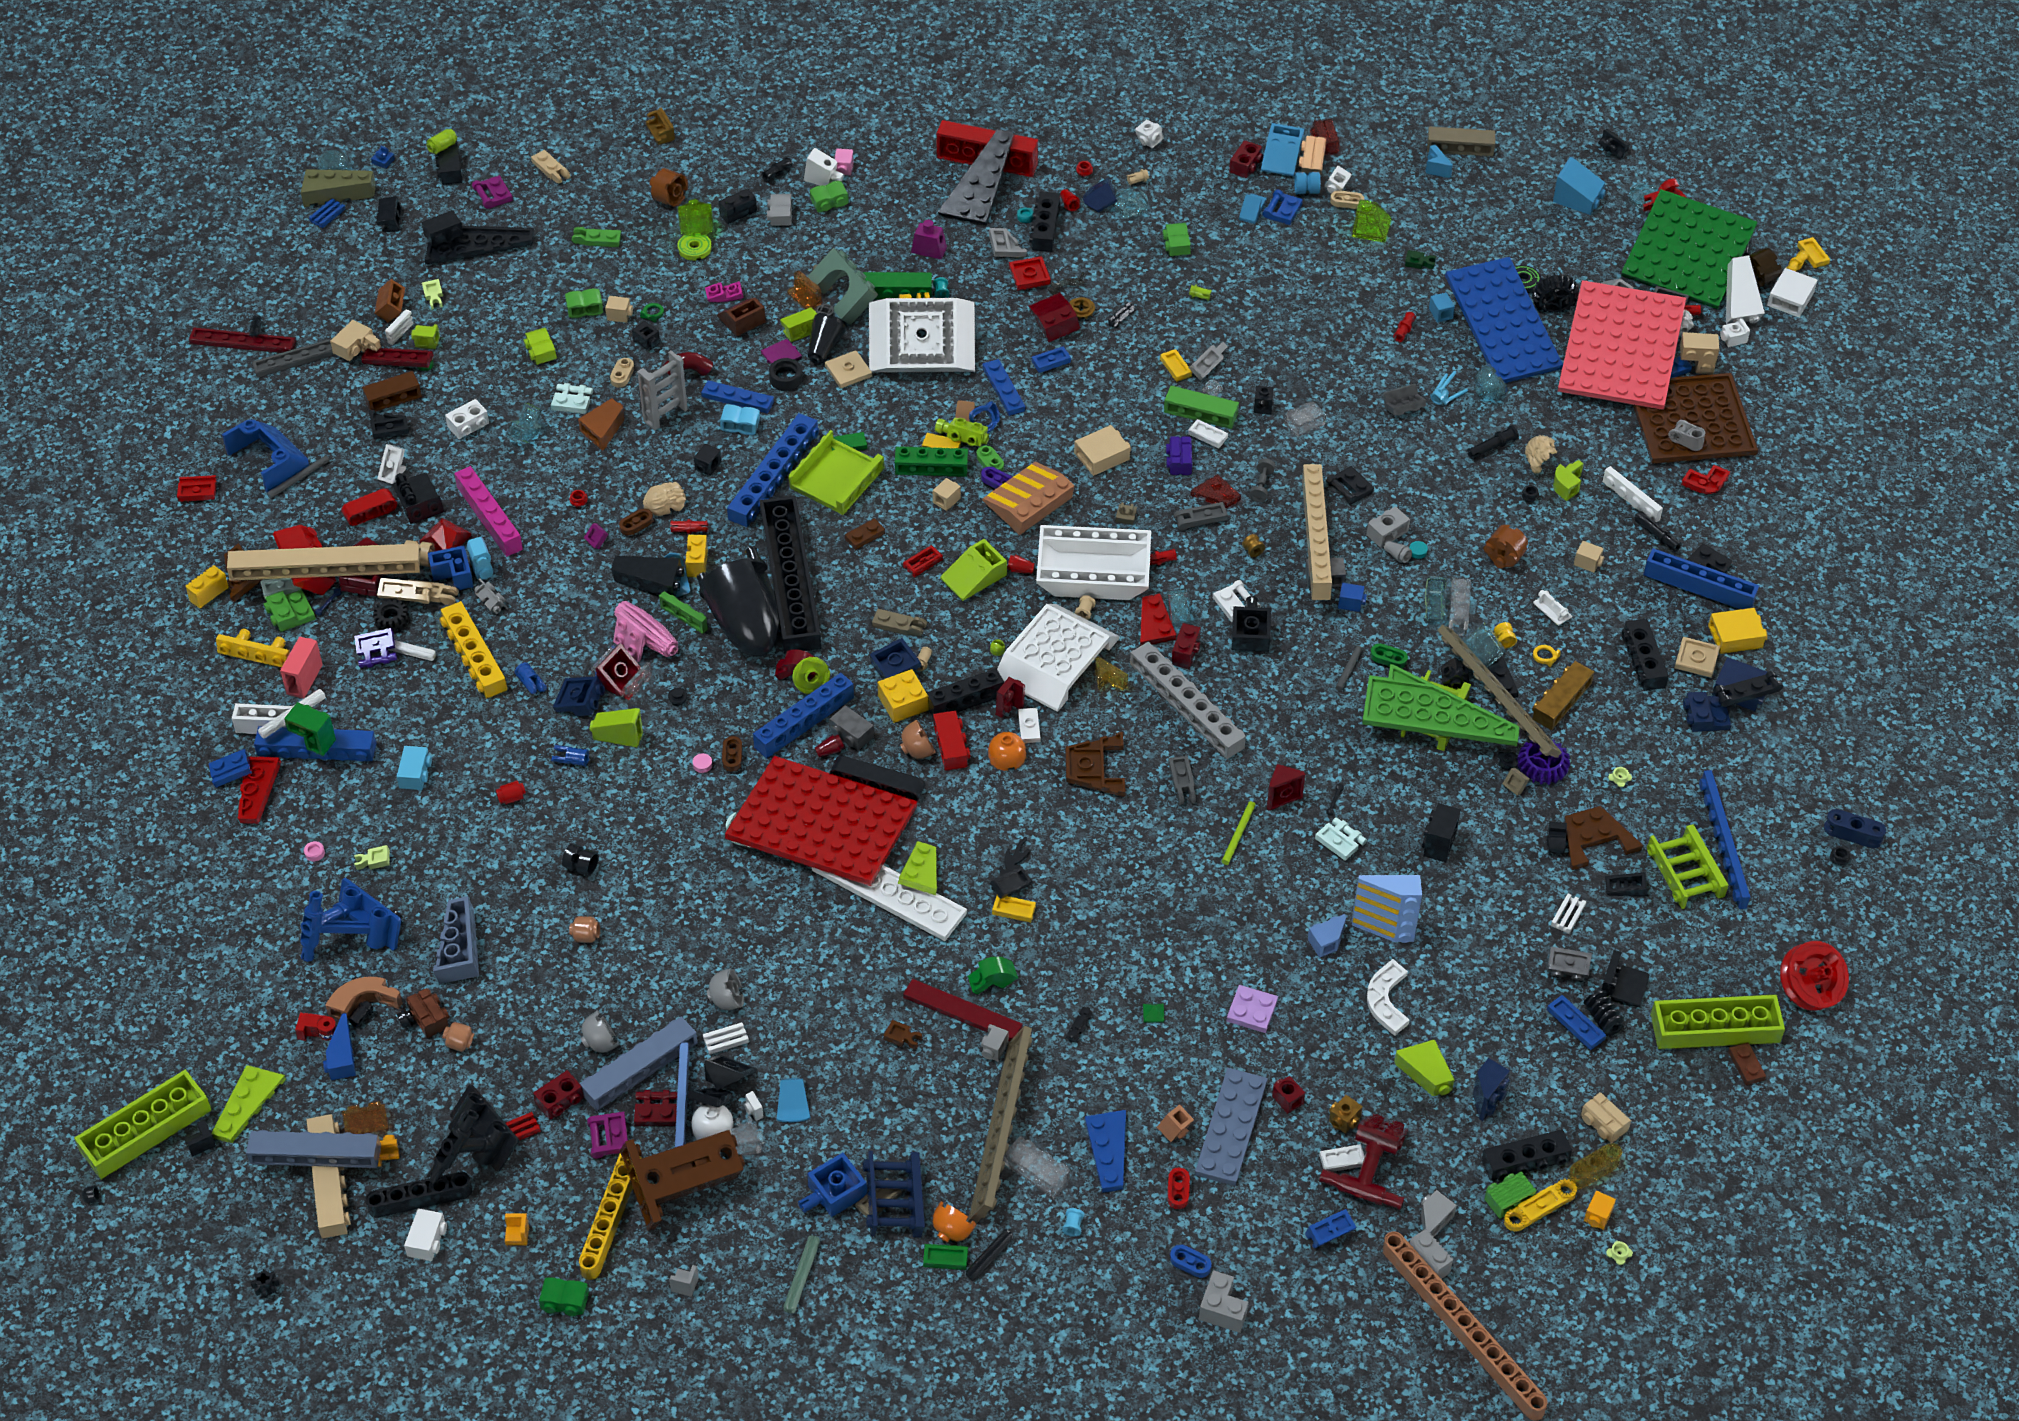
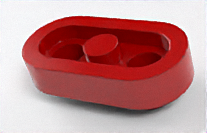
M1174 1168L1168 1176L1167 1201L1175 1209H1182L1189 1202L1190 1175L1184 1168Z

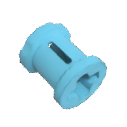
M1069 1208L1065 1213L1067 1218L1065 1225L1062 1227V1232L1068 1236H1079L1081 1234L1080 1224L1084 1218V1212L1080 1209Z

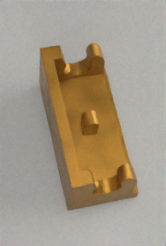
M662 107L659 110L649 112L647 114L648 118L655 117L646 121V126L657 144L660 145L675 140L674 127Z

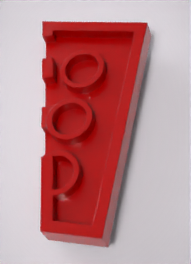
M249 757L252 773L243 776L240 788L241 798L239 799L238 820L240 823L259 824L282 763L279 757Z

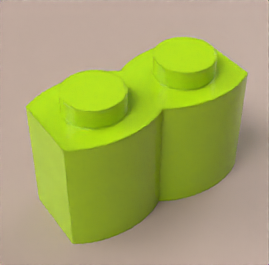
M546 328L525 333L526 339H523L526 349H530L528 352L531 361L534 360L536 364H541L557 359L554 345Z

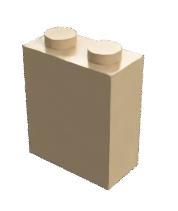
M1112 425L1075 440L1074 453L1093 476L1130 460V444L1125 442L1120 432L1115 430Z

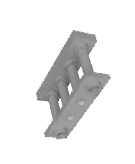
M673 351L668 352L669 363L655 372L649 373L644 368L637 371L643 422L654 431L660 428V416L671 409L679 406L684 411L688 410L683 369L684 361L681 356L676 355ZM668 371L671 372L670 376L655 384L657 378ZM672 383V388L658 397L656 396L659 390ZM673 396L671 402L658 409V404Z

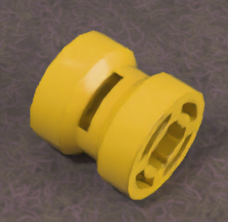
M1503 622L1495 626L1494 634L1498 638L1497 641L1501 648H1510L1517 643V638L1513 633L1510 623Z

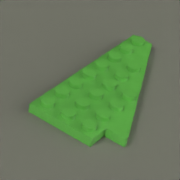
M1390 664L1388 678L1369 675L1363 725L1517 746L1519 736L1518 725L1395 665Z

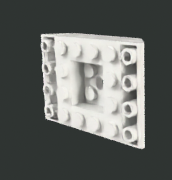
M886 298L869 302V369L871 372H975L974 302L959 298ZM918 330H925L927 335L924 338H919L917 336Z

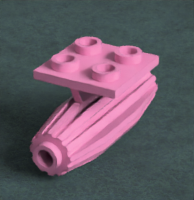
M622 601L618 604L614 611L617 621L613 642L616 645L621 643L638 662L641 661L645 645L665 657L674 656L677 653L678 642L661 623L646 611L628 601Z

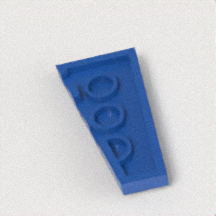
M1126 1110L1085 1116V1124L1102 1193L1123 1189Z

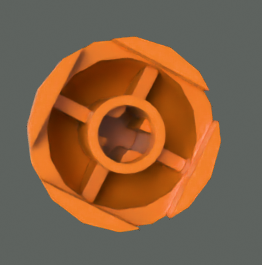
M1001 732L993 737L988 746V757L991 765L997 769L1008 771V768L1015 767L1017 769L1024 764L1026 746L1022 738L1013 732Z
M940 1202L935 1209L932 1219L934 1228L939 1232L937 1236L947 1243L949 1240L956 1242L964 1240L977 1225L974 1221L971 1224L967 1222L968 1216L948 1204L944 1207L943 1202Z

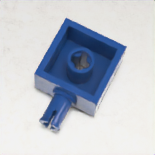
M841 1153L807 1173L808 1187L813 1193L799 1200L798 1205L802 1212L806 1213L808 1210L821 1204L830 1216L833 1217L867 1195V1182L846 1155Z

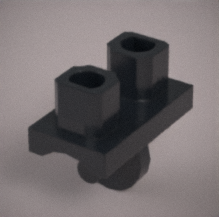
M1604 129L1603 136L1598 142L1605 152L1609 151L1619 159L1624 157L1625 152L1630 147L1628 141H1624L1618 137V134L1608 129Z

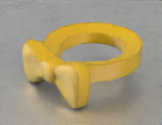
M1539 645L1533 651L1534 660L1541 664H1548L1549 667L1561 655L1559 649L1555 651L1548 645ZM1542 649L1548 650L1553 657L1543 659L1537 655V652Z

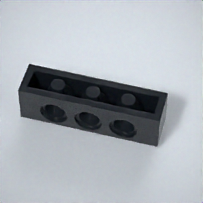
M1040 191L1039 198H1036L1035 208L1037 210H1034L1033 220L1035 221H1032L1031 231L1033 233H1030L1029 243H1032V250L1052 252L1060 208V193Z
M1648 619L1626 621L1621 635L1622 639L1627 643V653L1632 657L1633 669L1637 671L1638 683L1642 684L1644 691L1666 688L1669 675Z
M997 668L926 692L928 695L929 712L932 717L933 714L950 711H956L957 713L997 699V691L1004 684V680Z
M1561 1129L1486 1148L1483 1150L1481 1161L1490 1181H1501L1511 1173L1516 1175L1519 1172H1523L1524 1175L1529 1171L1544 1170L1553 1165H1564L1570 1161L1572 1148L1564 1130Z

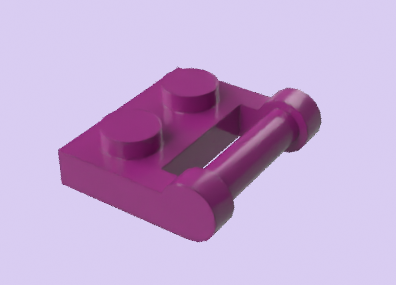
M500 175L481 182L476 180L472 183V188L474 191H477L486 209L513 201L512 195ZM484 189L488 190L493 199L488 198Z
M625 1113L591 1116L587 1119L592 1142L591 1157L598 1159L604 1155L620 1153L621 1147L625 1141H628ZM604 1124L607 1145L601 1146L599 1126Z

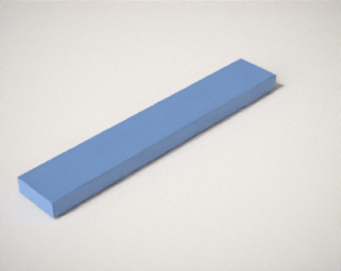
M688 1043L680 1044L675 1147L686 1143L690 1056Z

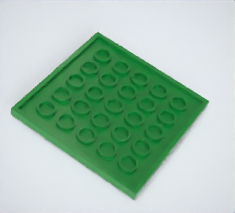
M1660 189L1624 265L1621 276L1652 287L1659 286L1689 296V300L1719 309L1727 292L1728 264L1732 258L1743 257L1758 222Z

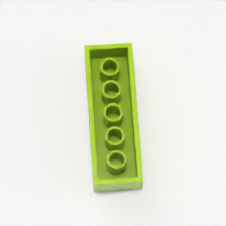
M1777 995L1654 1001L1650 1014L1658 1049L1729 1046L1748 1042L1749 1044L1781 1043L1785 1031Z
M185 1069L79 1134L74 1139L80 1153L101 1180L212 1110L207 1096Z

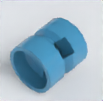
M1296 172L1294 178L1295 194H1306L1307 191L1310 194H1320V173L1309 172L1306 175L1305 172Z

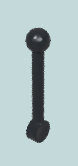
M1339 783L1336 785V793L1330 808L1326 810V814L1329 816L1334 813L1333 808L1339 793L1343 791V784Z

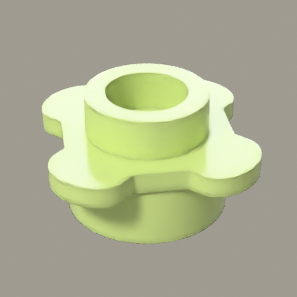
M1617 767L1614 769L1613 774H1609L1608 779L1614 781L1617 786L1624 787L1627 781H1631L1632 775L1629 774L1626 768Z
M1616 1241L1611 1249H1607L1606 1254L1608 1257L1616 1260L1618 1265H1623L1625 1260L1632 1256L1633 1252L1627 1244Z

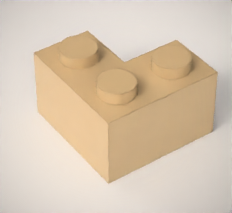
M1683 332L1680 342L1681 360L1695 361L1696 373L1714 374L1719 353L1718 334Z

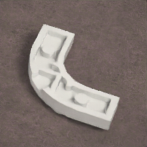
M1392 959L1372 977L1367 991V1003L1373 1017L1395 1036L1409 1025V1019L1393 1006L1388 994L1396 984L1407 976L1408 971Z

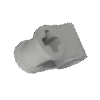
M1679 420L1676 423V427L1670 430L1669 438L1674 443L1681 444L1690 450L1698 451L1703 447L1705 431L1701 427L1690 424L1685 420Z

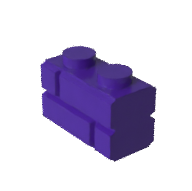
M1171 436L1169 444H1166V455H1169V457H1166V468H1170L1171 475H1191V437L1180 438Z

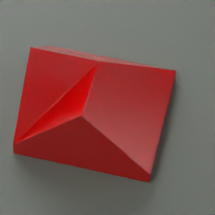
M442 518L419 540V543H433L435 551L459 547L471 536V532Z

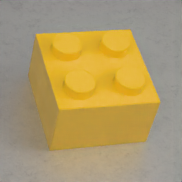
M913 669L877 682L878 697L893 723L929 710L928 695Z

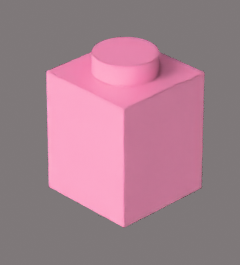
M836 149L835 160L838 162L836 171L851 176L854 163L853 150Z

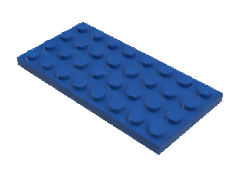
M1510 257L1446 272L1445 277L1497 385L1562 369L1563 363Z

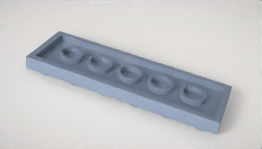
M1227 1067L1197 1163L1195 1176L1236 1186L1268 1078Z

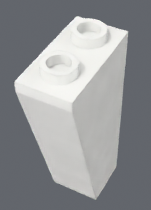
M1750 257L1732 258L1727 267L1726 324L1739 322V319H1743L1744 322H1757L1765 312Z

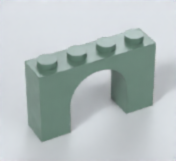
M833 247L806 279L815 289L825 294L839 278L848 276V291L833 309L841 320L852 325L869 306V302H872L878 294L874 290L875 286L870 281L865 280L866 275L856 269L858 266L853 261L847 259L849 256L843 250L838 251Z

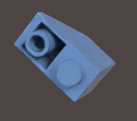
M1345 914L1332 917L1324 923H1318L1309 928L1308 941L1319 958L1338 950L1346 924Z

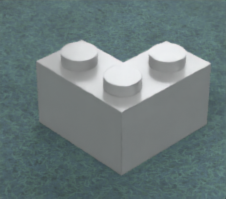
M1213 1270L1200 1305L1199 1320L1241 1333L1247 1316L1248 1302L1230 1296L1233 1290V1276Z

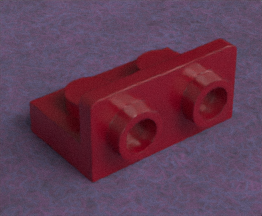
M1008 677L997 691L996 716L1002 718L1006 712L1009 713L1012 710L1013 706L1023 709L1025 684Z

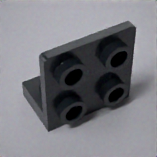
M1614 950L1601 991H1607L1606 997L1609 996L1613 1000L1640 1007L1650 974L1624 966L1623 961L1620 960L1622 952Z

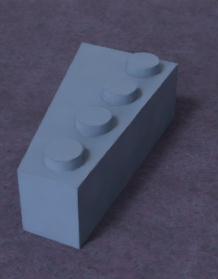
M468 896L448 900L444 918V929L440 936V948L437 950L436 955L437 962L433 969L439 984L479 976L474 908Z

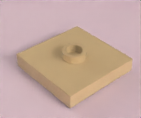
M856 350L825 362V367L840 389L872 377L871 370Z
M1683 637L1674 668L1712 678L1720 646Z

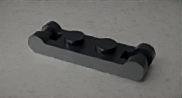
M1769 671L1765 675L1726 686L1718 685L1713 689V693L1716 697H1719L1721 706L1726 707L1779 692L1784 686L1781 681L1777 680L1775 671Z

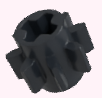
M263 1269L258 1274H254L255 1281L250 1282L252 1289H255L256 1296L261 1294L267 1298L273 1293L276 1294L275 1286L280 1285L274 1271L269 1273Z

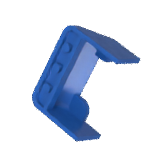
M250 419L222 434L226 452L229 456L257 439H260L273 451L271 458L274 465L261 472L266 493L309 466L308 458L274 426Z

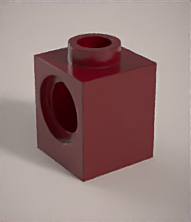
M1289 1075L1285 1079H1279L1275 1082L1272 1097L1289 1114L1304 1104L1305 1092Z

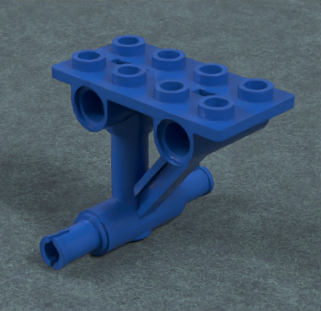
M342 879L339 902L323 912L321 907L323 894H320L319 891L310 892L309 904L304 910L303 922L301 923L300 942L303 946L301 954L303 961L310 962L314 959V951L319 943L320 933L367 934L366 944L368 947L380 949L387 946L391 950L397 949L401 918L349 879Z

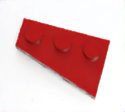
M1161 594L1142 597L1140 646L1147 642L1152 645L1176 640V633Z

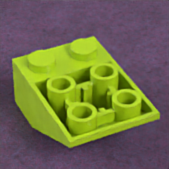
M983 539L970 546L940 576V579L964 601L1007 576V560Z

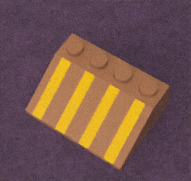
M1034 462L989 493L982 501L1018 535H1021L1070 500L1075 485L1062 473Z

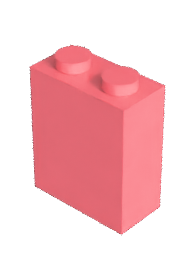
M299 637L282 666L280 672L287 695L304 699L322 668L323 663L316 640Z

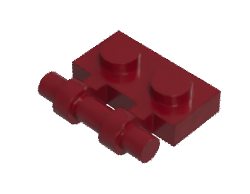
M651 1090L636 1092V1100H644V1104H635L634 1126H676L677 1104H670V1100H677L678 1092H670V1090H663V1092H651ZM651 1100H663V1103L651 1104Z

